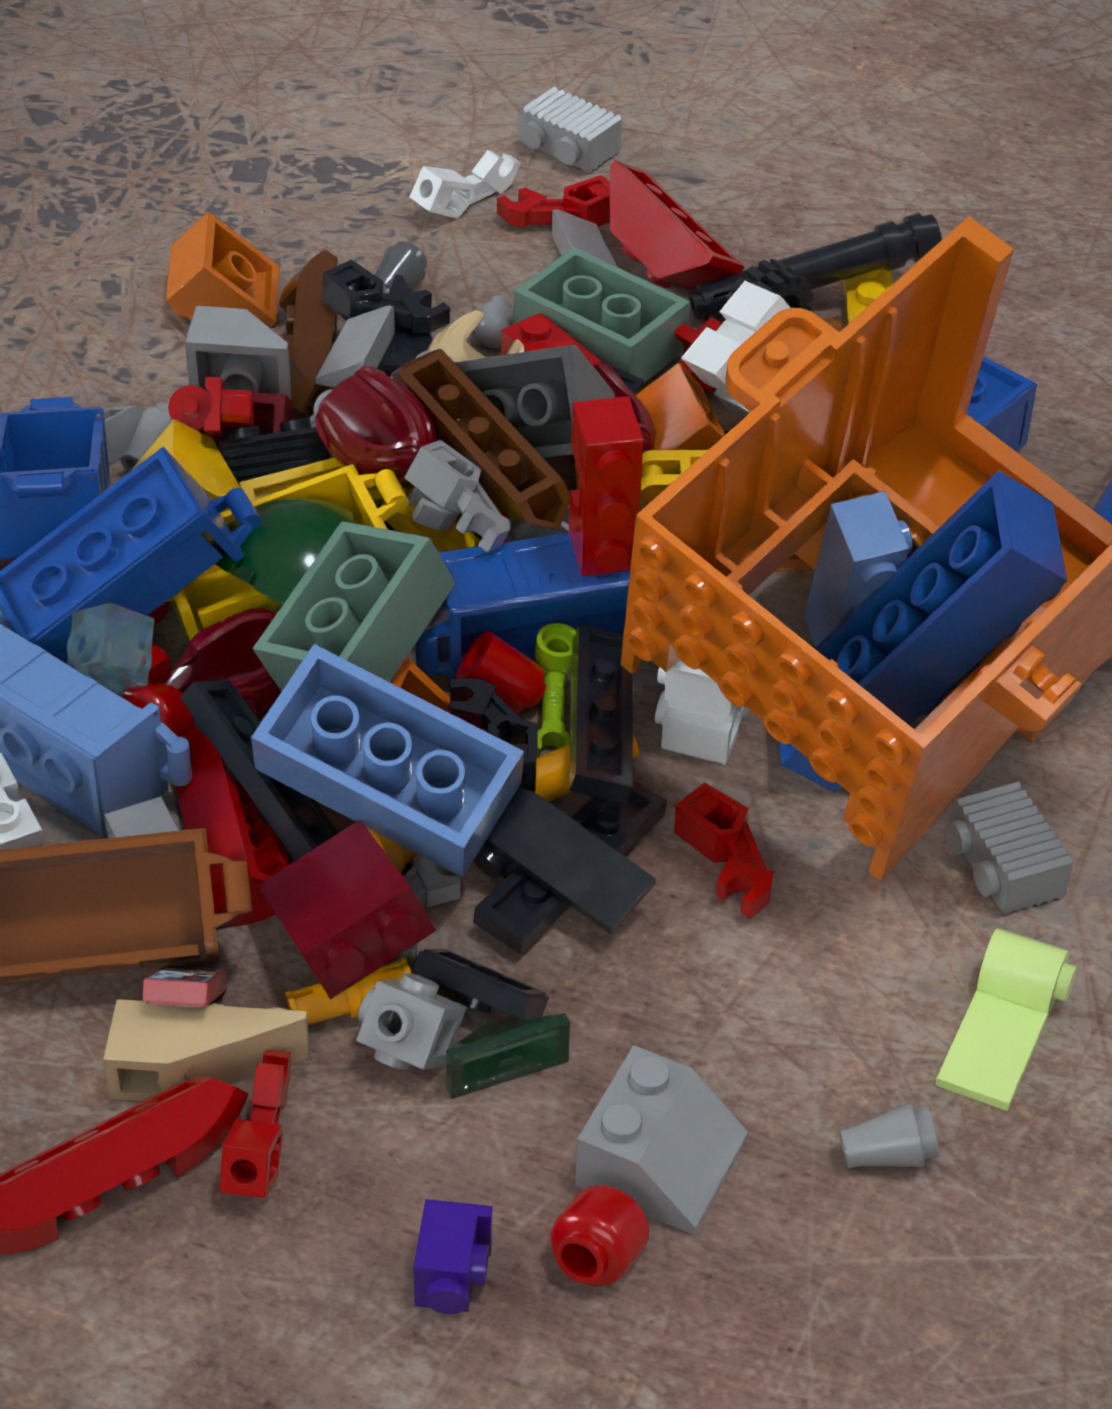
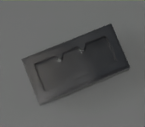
M424 949V951H419L412 972L458 991L455 999L457 1002L485 1013H490L492 1007H495L520 1019L542 1017L549 999L546 992L447 949Z

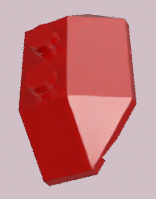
M614 160L610 167V231L624 244L621 250L628 257L644 264L648 268L645 272L648 278L665 288L675 284L691 290L696 288L698 284L727 275L740 274L745 266L668 194L647 171Z

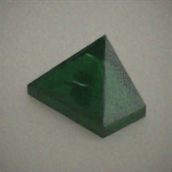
M561 1013L482 1025L446 1050V1082L450 1098L454 1099L569 1062L570 1021L567 1015Z

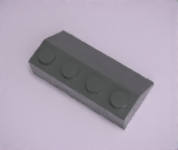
M576 344L455 362L463 373L543 458L573 454L571 448L573 402L615 398L613 390Z

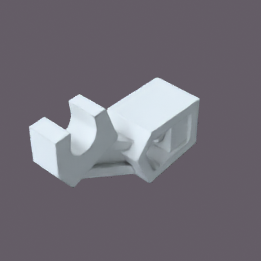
M487 150L472 170L473 174L465 178L454 170L423 166L410 194V198L429 212L458 219L469 205L495 192L502 194L513 183L521 162L511 155L503 154L500 157L495 152Z

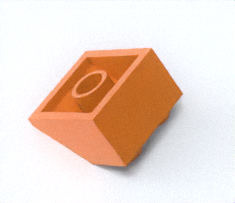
M208 211L171 245L166 302L176 314L191 321L196 306L247 309L266 326L271 328L277 323L280 266Z

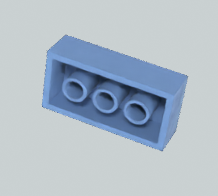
M315 644L251 737L256 770L356 822L361 819L367 828L461 877H464L522 783L524 751Z

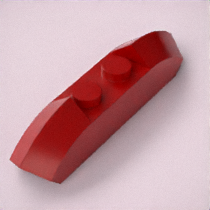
M192 1076L0 1173V1255L25 1252L59 1239L57 1216L62 1214L65 1221L91 1212L102 1204L99 1197L100 1194L121 1183L124 1190H128L149 1182L161 1173L158 1164L164 1161L176 1177L189 1171L205 1159L226 1137L235 1120L239 1117L249 1093L214 1078Z

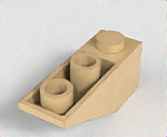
M117 999L103 1057L109 1099L143 1102L192 1076L214 1078L228 1084H233L255 1076L258 1062L263 1063L265 1050L291 1052L290 1064L309 1059L310 1046L307 1011L287 1010L279 1007L268 1009L233 1007L210 1003L204 1008L146 1004V1001Z

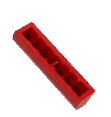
M194 724L183 736L189 742L193 777L187 785H175L185 829L206 828L209 853L224 856L232 861H247L252 911L239 913L232 920L223 924V926H240L265 920L275 915V912L257 885L291 864L287 849L273 829L259 817L255 803L240 782L228 773L224 765V759L210 739L200 732ZM222 865L210 866L214 914L227 913Z

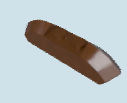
M326 250L313 257L289 280L279 300V306L286 312L287 334H284V340L288 343L291 398L294 402V407L309 418L314 414V404L317 398L323 392L333 389V387L316 384V376L337 339L338 313L322 301L323 272L338 266V257Z
M442 349L434 350L409 361L391 373L394 380H400L422 403L432 420L437 441H443L481 468L479 483L491 501L503 513L521 523L559 530L570 503V493L563 479Z

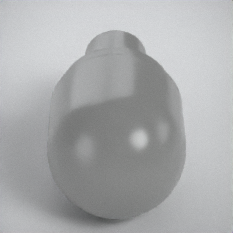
M495 296L490 302L479 309L484 316L474 330L477 340L483 346L491 349L501 347V330L513 325V311L509 307L508 300L502 296Z

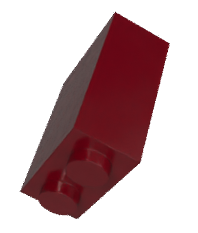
M361 819L257 885L330 999L437 931L410 885Z

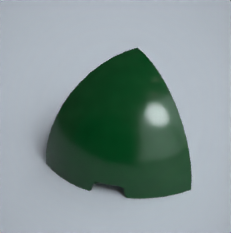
M301 497L284 498L258 505L254 508L261 517V524L250 532L249 536L240 546L245 557L236 563L213 539L211 543L223 556L215 565L247 582L256 591L283 605L341 521L353 523V512L329 501ZM236 519L227 524L231 532L240 527Z

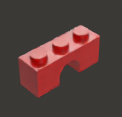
M629 396L577 401L572 404L571 448L578 471L579 489L570 490L569 536L581 576L631 570L636 515L640 512L644 439Z

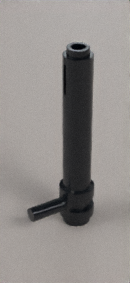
M918 212L905 216L902 223L885 222L876 225L872 232L778 261L807 279L811 283L812 289H816L881 268L887 271L904 267L906 261L911 259L918 262L942 240L935 217L932 214L922 216ZM746 270L740 274L727 275L696 285V290L689 292V301L695 318L697 320L705 318L708 321L711 317L715 319L724 317L719 311L728 302V296L720 299L715 298L728 295L730 291L736 292L739 286L735 283L739 277L744 280L748 277Z

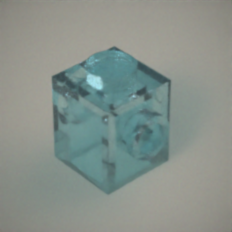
M112 603L73 612L71 634L67 642V665L94 679L97 683L118 696H122L123 690L127 688L148 685L149 670L152 664L151 649L155 619Z

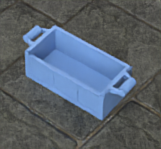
M0 611V753H2L17 783L95 833L108 838L104 814L160 797L169 790L168 780L176 786L187 785L191 782L193 776L189 742L183 737H177L161 722L159 706L149 703L143 709L136 707L100 685L94 679L85 676L47 653L41 647L6 628L3 612Z

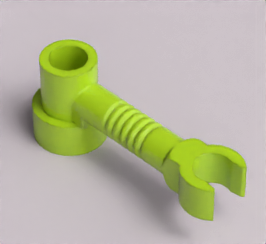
M562 623L545 625L539 630L536 638L534 655L538 664L545 670L543 681L546 683L542 702V726L538 731L537 757L541 755V749L545 746L561 748L570 744V735L565 731L564 724L565 685L569 681L572 668V644L576 630Z

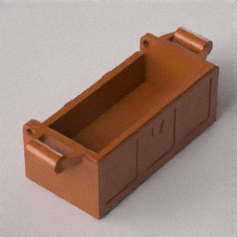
M206 828L0 850V985L219 960L216 928L232 920L239 913L252 911L247 861H232L224 856L209 853ZM222 865L227 907V913L214 914L210 866Z

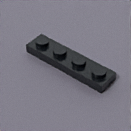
M579 623L572 644L569 791L626 804L633 788V674L621 666L624 634Z
M230 680L193 682L180 698L193 715L195 726L210 739L222 756L228 773L240 782L255 803L259 817L273 829L288 850L290 861L292 863L337 835L339 832L316 800L255 769L251 737L260 725V721Z
M633 779V788L626 804L593 797L571 818L616 851L625 855L665 816L667 800ZM517 868L474 908L473 923L521 955L571 906L520 868Z

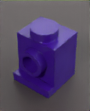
M425 1199L413 1267L415 1306L431 1308L443 1314H456L462 1311L469 1312L472 1286H485L488 1259L492 1251L493 1206Z

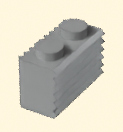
M554 86L519 109L518 141L531 149H537L559 159L566 165H572L591 174L592 170H596L598 165L602 166L603 162L613 158L614 154L618 155L621 147L622 119L619 114L614 116L612 111L607 113L605 108L600 109L597 104L593 106L590 101L586 103L584 98L579 100L577 95L572 97L570 92L565 94L563 89L558 91L557 87Z
M1020 781L953 800L950 821L946 823L945 828L948 844L954 854H964L973 868V878L978 891L984 897L992 896L1003 914L1008 915L1013 910L1019 912L1023 907L1029 909L1034 904L1040 906L1044 901L1050 903L1055 898L1060 900L1066 895L1073 865L1072 856L1067 854L1065 846H1061L1060 838H1056L1054 830H1050L1048 821H1044L1043 814L1038 813L1037 805L1032 804L1031 797H1027L1026 790L1021 789Z

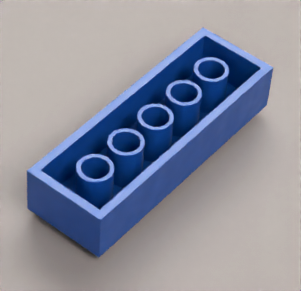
M998 470L896 569V574L878 589H875L815 649L828 660L833 659L839 664L840 670L908 725H911L927 709L935 707L942 699L944 693L965 674L972 673L979 666L982 659L1002 640L1013 636L1020 628L1022 622L1044 602L1052 600L1067 582L1053 502ZM780 743L782 766L834 793L842 788L837 782L831 783L820 777L810 765L809 759L790 743Z

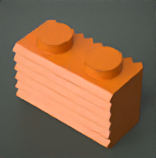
M677 363L635 395L651 416L656 431L654 450H709L726 435L701 384L680 363Z

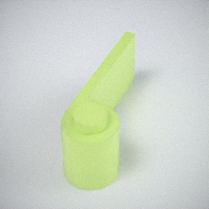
M997 927L983 959L977 990L936 1078L935 1086L1008 1112L1055 1000L1059 999L1066 1002L1070 995L1077 973V966L1068 964V950Z

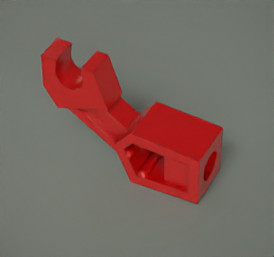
M599 175L564 188L563 199H547L545 195L528 188H522L518 190V202L509 200L506 195L497 198V214L510 225L526 228L528 225H552V211L557 209L595 223L597 227H601L610 223V181Z
M704 782L676 804L674 833L713 863L727 862L717 881L716 896L725 901L733 892H745L746 894L741 898L740 913L751 919L770 903L774 871L766 869L747 823L749 808Z
M265 1050L263 1063L258 1062L251 1104L254 1106L250 1121L236 1119L222 1145L219 1193L266 1198L277 1179L283 1142L282 1127L278 1122L282 1106L286 1105L291 1052Z

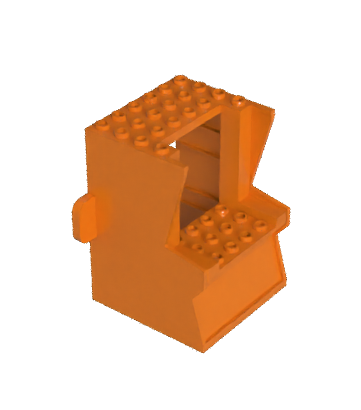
M970 216L962 221L840 332L809 310L789 308L775 314L741 344L728 359L725 384L730 395L751 412L636 515L621 666L633 674L640 668L641 660L646 662L652 660L662 670L667 672L681 660L691 669L702 670L718 684L721 693L732 704L739 707L745 706L760 718L766 730L774 739L782 744L790 743L809 759L810 765L820 777L831 783L837 782L846 789L850 796L843 820L848 823L849 830L858 841L868 847H876L868 872L880 882L896 867L1015 731L1023 733L1022 737L1032 743L1062 713L1091 673L1112 656V524L967 415L1014 252V248ZM998 470L1053 502L1067 575V582L1062 586L1060 592L1052 600L1044 602L1025 619L1013 636L1005 638L982 659L979 666L915 729L840 670L838 663L833 659L828 660L749 596L793 554H796L815 570L831 504L886 491L897 520H904L910 530L912 552L907 555V558H909Z

